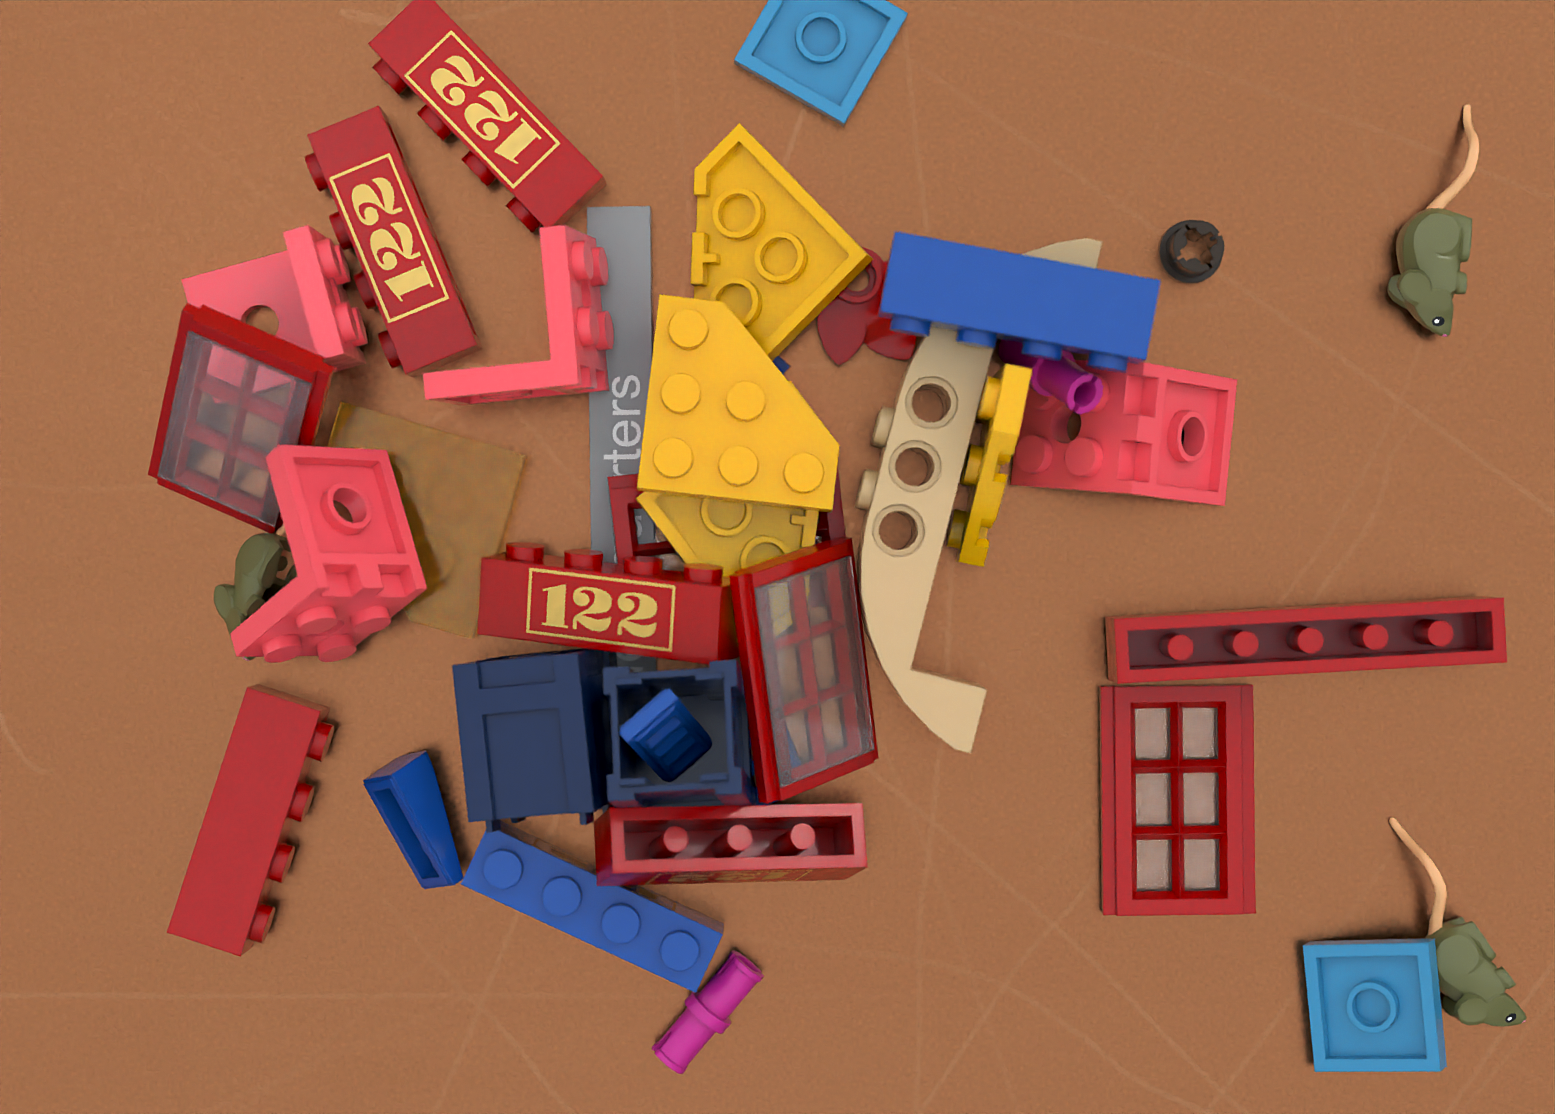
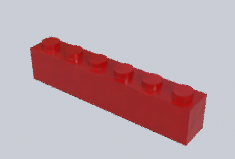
M1477 596L1105 617L1108 680L1117 684L1507 663L1504 598Z

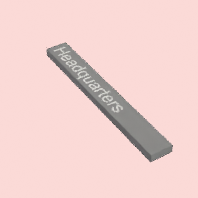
M650 206L587 207V235L596 238V246L603 247L607 257L608 283L607 285L600 286L602 311L610 313L614 330L613 348L606 350L609 391L589 393L591 550L603 552V562L608 563L617 562L607 477L639 473L653 355L652 208ZM643 508L634 509L638 544L656 542V525ZM616 653L617 667L630 666L634 672L658 671L657 658Z

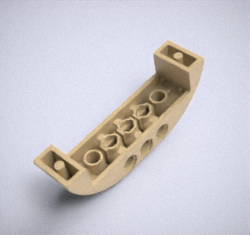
M1089 238L1057 242L1021 255L1096 268L1102 242ZM932 326L929 337L922 338L903 373L892 408L882 405L878 412L870 444L871 446L882 448L876 471L870 469L863 471L854 506L855 508L866 510L858 546L857 585L864 629L878 664L899 697L938 737L956 750L971 753L987 689L976 682L914 667L912 662L993 349L955 342L957 331ZM922 389L931 390L942 399L944 409L939 421L925 422L914 413L912 397L916 391ZM904 451H915L926 460L928 474L924 482L919 486H909L903 483L897 476L895 470L896 460L899 454ZM891 512H898L904 515L912 526V536L909 542L904 547L896 550L887 547L881 541L879 535V525L882 519Z

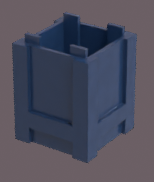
M581 648L496 656L452 665L468 822L485 821L486 833L501 829L500 819L511 818L512 823H519L526 820L525 817L579 813L580 825H587L594 822L593 812L603 809L604 813L609 808H616L608 802L607 774H613L611 701L604 695L603 668L617 667L616 652Z
M737 660L709 661L710 668L634 672L630 666L603 668L604 695L611 701L613 774H607L609 803L616 808L756 805L755 784L752 779L751 738L742 670ZM664 689H670L712 738L711 748L672 782L663 781L619 734L621 731L619 728Z

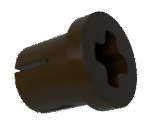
M1185 220L1176 223L1164 233L1160 240L1158 259L1161 268L1167 276L1182 284H1197L1208 279L1217 271L1224 253L1222 235L1218 236V229L1206 221ZM1185 234L1192 242L1202 239L1206 243L1207 250L1200 255L1203 265L1196 257L1187 261L1184 258L1177 259L1181 255L1180 250L1188 244Z

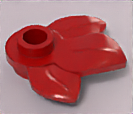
M862 247L873 258L863 269L868 275V285L861 291H852L846 286L818 315L817 326L822 346L837 365H842L848 361L863 343L870 350L884 357L903 361L909 360L915 348L916 336L890 330L892 319L878 316L888 261H883L875 252Z

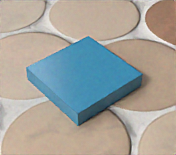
M768 0L736 55L734 64L844 127L907 19L908 13L886 0Z
M1435 938L1309 941L1303 945L1315 1072H1441L1447 1067Z

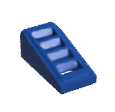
M670 689L661 691L619 728L621 730L619 734L665 782H672L712 746V738Z
M427 751L399 756L363 780L365 783L363 785L421 887L429 889L453 886L460 882L464 877L435 771Z

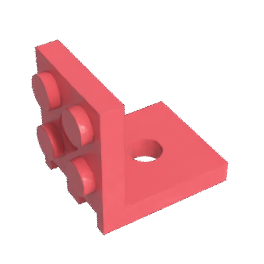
M309 225L283 232L288 249L286 251L181 279L189 304L198 308L203 304L246 323L248 315L253 310L260 307L271 308L276 313L279 321V328L275 336L324 357V363L335 367L334 372L366 364L364 353L359 347L368 344L364 322L358 307L351 308L347 292L342 286L344 283L351 282L343 249L340 244L334 246L331 238L325 237ZM214 343L207 372L241 387L247 357ZM259 363L253 392L257 394L292 384L293 377ZM214 396L215 403L221 404L224 402H228L226 400Z
M566 225L539 228L551 360L423 373L425 400L456 405H472L609 391L606 350L613 348L614 330L610 313L602 311L600 286L607 285L608 263L604 248L596 246V238Z
M1075 360V363L1082 369L1092 373L1102 381L1103 395L1094 409L1080 414V432L1072 441L1068 436L1067 424L1074 411L1067 408L1062 401L1053 395H1040L1030 386L1028 387L1019 436L1013 455L1010 485L1129 494L1225 506L1237 379L1145 362L1139 364L1128 363L1127 372L1118 373L1088 367V360ZM1182 429H1184L1183 444L1181 442Z
M278 445L265 458L298 576L230 633L236 657H264L265 661L270 663L284 662L297 656H318L322 662L339 661L353 655L357 650L356 646L370 634L391 624V617L424 592L427 586L387 450ZM333 500L342 503L349 510L353 523L343 519L338 514Z

